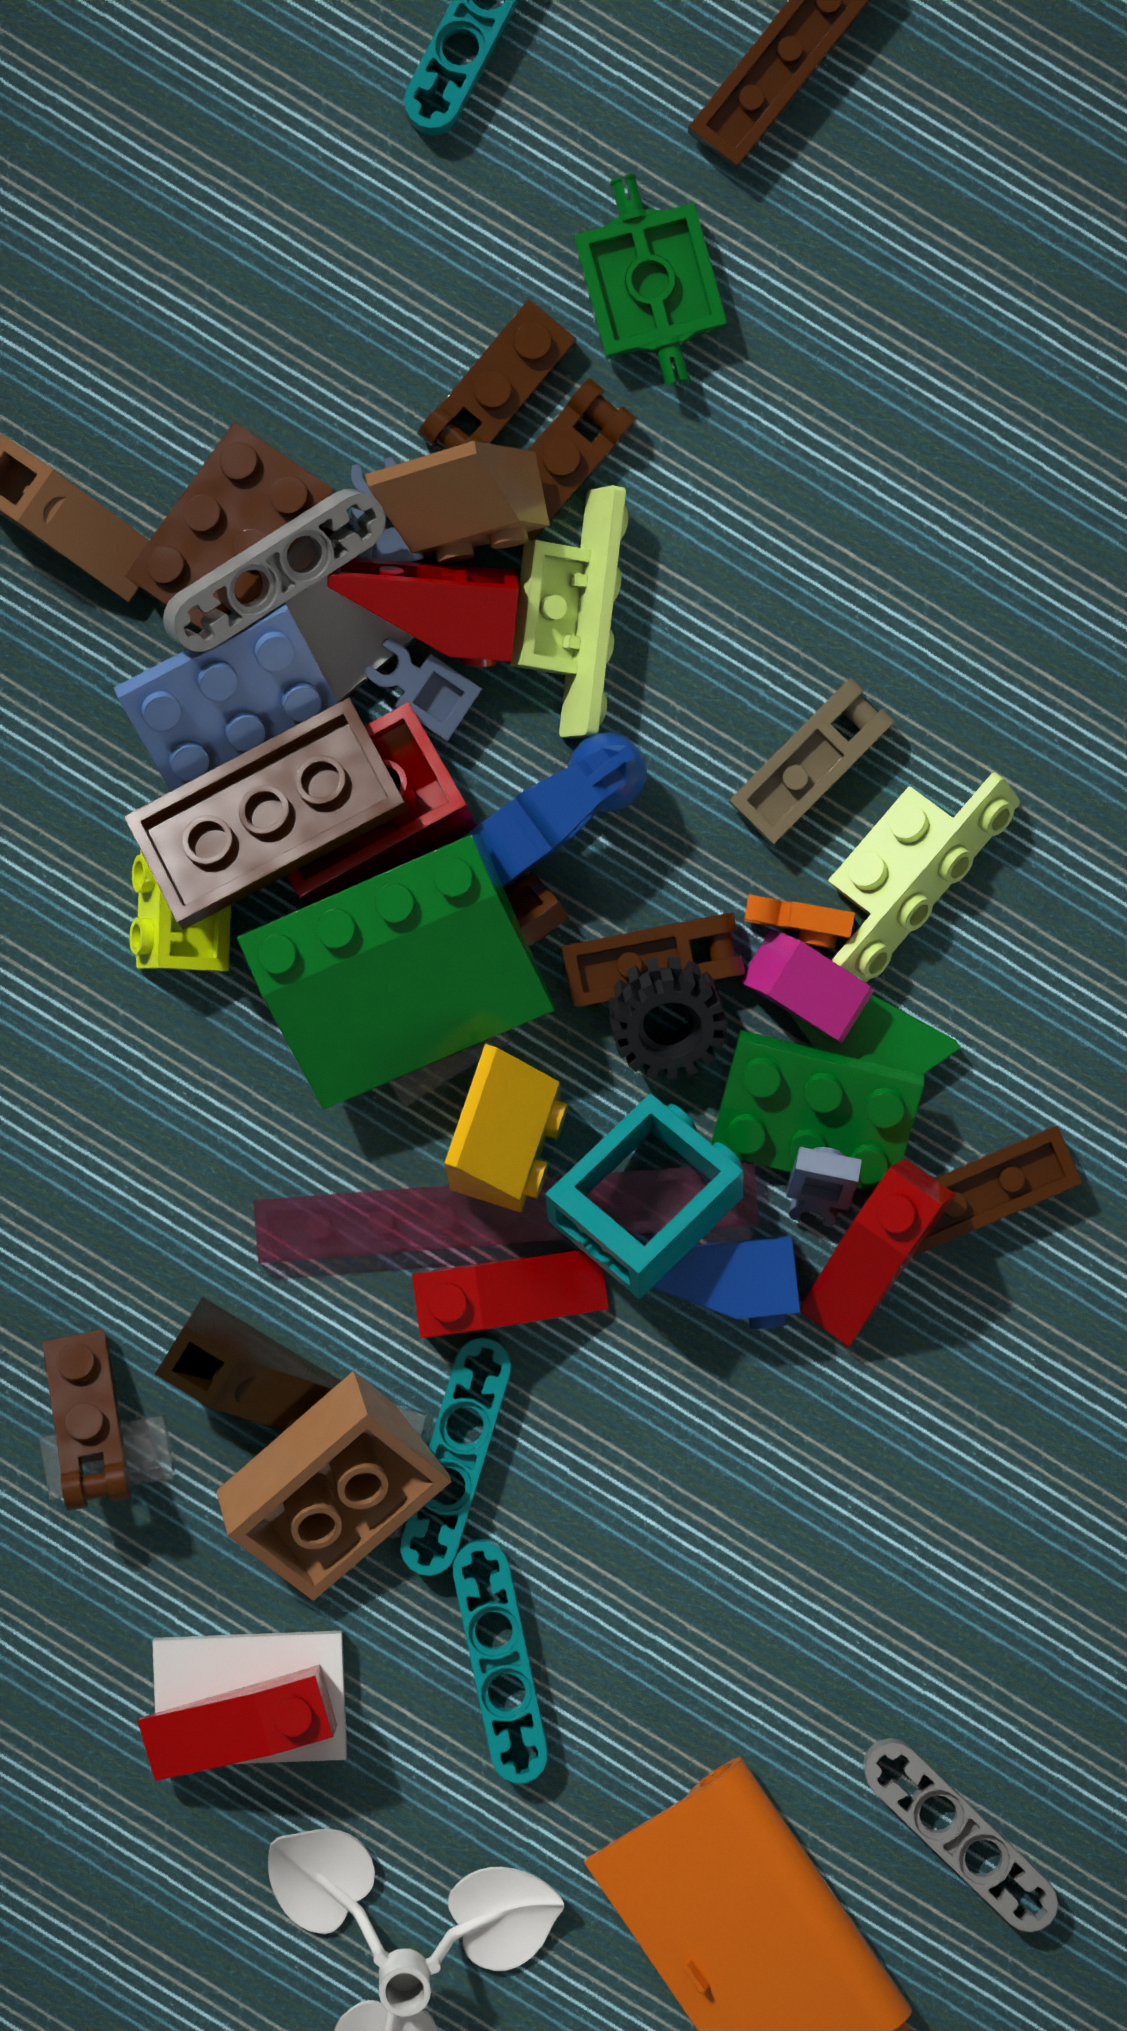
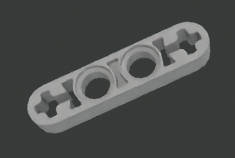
M343 489L332 494L172 597L164 610L163 624L166 633L174 642L192 651L205 652L215 648L372 547L381 538L385 529L386 517L383 507L377 499L355 489ZM350 507L364 511V514L357 519L360 529L356 533L346 528L339 529L349 521V515L346 510ZM322 524L323 527H326L332 531H337L327 537L326 534L319 529V525ZM309 536L314 542L315 556L306 568L293 570L287 560L288 548L296 538ZM331 541L336 545L334 549L332 547ZM257 570L263 580V588L259 597L247 604L240 603L234 593L237 578L245 571ZM215 591H217L221 602L231 611L229 616L215 608L221 604L213 596ZM192 607L202 612L212 610L200 620L203 630L199 634L189 629H184L191 622L188 611Z
M888 1738L879 1740L869 1748L864 1756L863 1771L865 1779L873 1792L1010 1925L1020 1931L1034 1932L1042 1930L1052 1922L1057 1913L1058 1900L1056 1892L1047 1878L910 1745L899 1739ZM884 1755L892 1760L900 1755L905 1756L907 1759L902 1767L906 1775L916 1785L919 1784L923 1775L931 1779L930 1782L914 1792L906 1807L898 1802L900 1799L908 1796L906 1789L893 1778L887 1779L884 1783L878 1780L882 1773L878 1760ZM937 1795L944 1796L954 1804V1819L944 1829H929L920 1820V1808L928 1798ZM984 1839L995 1843L999 1847L1001 1855L995 1869L989 1873L980 1874L973 1872L967 1867L965 1854L971 1844ZM1014 1863H1017L1021 1869L1011 1875L1025 1891L1032 1892L1037 1887L1042 1889L1037 1897L1042 1908L1036 1914L1028 1909L1023 1910L1019 1915L1015 1913L1018 1902L1013 1893L1003 1883L997 1894H993L989 1890L1005 1880Z

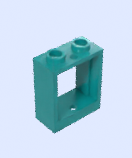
M650 1093L545 1194L547 1220L640 1300L743 1199V1167L738 1157L727 1146L719 1142L712 1145L696 1131V1126L692 1119L681 1108L674 1104H669L666 1107ZM652 1133L709 1180L710 1183L644 1246L586 1196Z

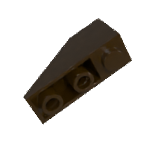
M204 1297L199 1301L155 1373L158 1377L210 1408L282 1431L290 1427L341 1382L338 1378Z

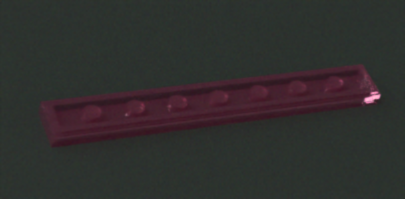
M741 1162L742 1170L744 1171L743 1199L713 1228L759 1224L754 1163ZM692 1166L611 1172L586 1197L629 1234L653 1233L662 1230L710 1181ZM563 1176L545 1177L538 1198L527 1196L522 1213L451 1191L449 1185L253 1200L258 1263L568 1239L548 1222L545 1194Z

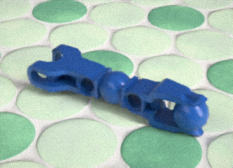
M614 732L598 733L590 736L574 749L566 769L527 788L462 838L473 834H481L503 888H505L568 843L598 812H617L630 806L642 794L647 780V763L640 748L628 737ZM247 962V963H246V966H247V968L249 969V971L251 972V969H250V967H249V965H248V962Z

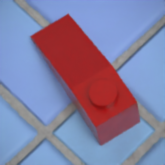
M353 558L327 575L328 588L448 657H458L463 664L474 667H491L496 665L497 660L512 661L519 591L516 570Z
M906 1158L891 1166L854 1218L801 1304L800 1312L846 1346H851L956 1194Z
M581 1249L419 1271L412 1274L420 1338L484 1330L609 1309L604 1270Z
M320 1665L144 1716L137 1720L155 1781L267 1757L334 1737L338 1726Z

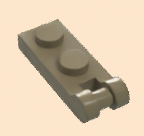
M852 678L847 680L728 801L772 846L895 722L883 708L877 712L861 696L864 689ZM842 713L860 729L849 742L831 725Z

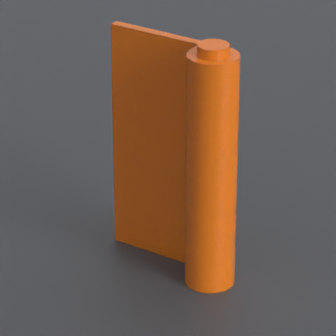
M737 1757L721 1765L698 1782L684 1799L585 1859L584 1864L698 2031L909 2030L910 2027L906 2020L912 2013V2007L742 1757Z

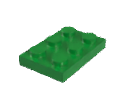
M740 1030L711 1144L714 1145L716 1142L724 1144L739 1160L787 1172L792 1171L799 1147L809 1149L817 1147L833 1148L839 1150L847 1157L862 1160L856 1189L873 1192L888 1169L904 1157L924 1087V1075Z

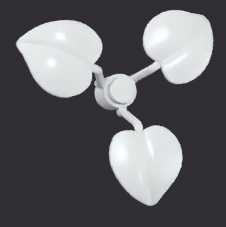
M318 1829L277 1837L270 1844L268 1874L276 1899L286 1915L298 1926L308 1931L327 1934L335 1931L343 1923L349 1911L355 1917L374 1955V1963L379 1966V1997L381 2002L367 2000L354 2005L340 2017L334 2031H438L434 2018L429 2012L424 2010L431 1994L430 1975L440 1971L442 1960L457 1939L463 1936L464 1951L467 1957L478 1966L493 1971L510 1970L524 1964L543 1946L555 1920L564 1909L562 1897L538 1877L514 1868H483L465 1876L451 1890L448 1897V1907L458 1925L447 1931L431 1957L425 1959L417 1951L406 1948L387 1953L365 1910L357 1903V1901L363 1899L371 1891L375 1879L372 1856L360 1840L340 1830Z

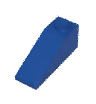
M790 1235L695 1245L652 1287L735 1319L749 1318L750 1329L786 1326V1314L800 1313L793 1241Z

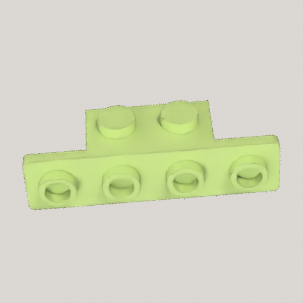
M612 485L588 490L580 548L539 540H531L524 543L513 653L510 666L566 675L559 735L564 738H588L598 734L599 726L606 715L607 697L603 691L606 664L610 660L614 649V635L610 629L613 602L617 598L621 587V572L617 567L620 540L624 536L628 525V510L625 506L626 489L624 487Z
M996 772L992 773L954 818L911 786H908L828 880L839 893L869 915L832 959L834 963L865 983L877 977L886 969L895 949L911 931L917 930L927 921L932 912L933 905L951 884L960 881L968 873L973 864L974 857L991 837L1000 834L1010 824L1014 811L1020 804V799L1003 777Z

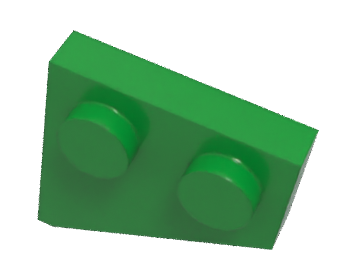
M871 995L842 1043L791 1013L789 1014L812 1048L923 1075L961 1048L955 1039L874 995Z

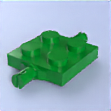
M625 175V185L629 200L626 198L620 176L610 181L620 216L602 228L575 234L574 244L605 359L608 360L638 351L656 352L665 382L664 386L674 387L676 379L671 362L674 363L679 385L691 380L688 375L681 345L694 336L725 329L727 326L725 313L695 203L665 211L644 210L636 182V175Z

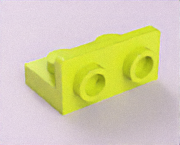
M140 850V855L136 856L132 867L133 888L136 892H139L138 917L133 920L129 935L130 949L136 955V967L138 969L229 971L231 905L182 930L176 922Z

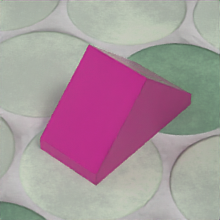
M773 929L769 931L746 968V974L742 975L738 981L743 986L840 1043L844 1041L875 991L870 985L804 942Z

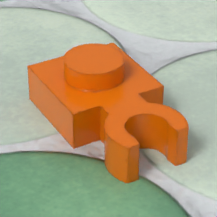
M749 894L744 921L799 932L798 940L809 946L835 949L837 939L848 941L851 938L855 912L799 902H786Z

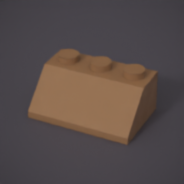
M352 1371L216 1490L228 1537L314 1601L452 1481L449 1473L399 1408L355 1371Z

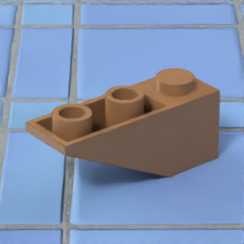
M1 434L0 514L130 603L139 589L125 575L150 540L52 468Z

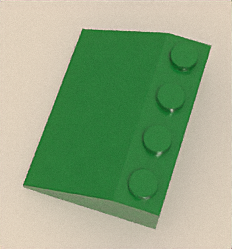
M481 834L464 837L237 937L260 993L323 1110L556 1010Z

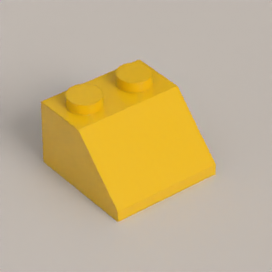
M485 1044L444 1162L450 1190L522 1213L527 1196L537 1199L548 1169V1162L539 1160L546 1138L558 1139L568 1109V1104L559 1101L561 1097L560 1082L503 1050Z

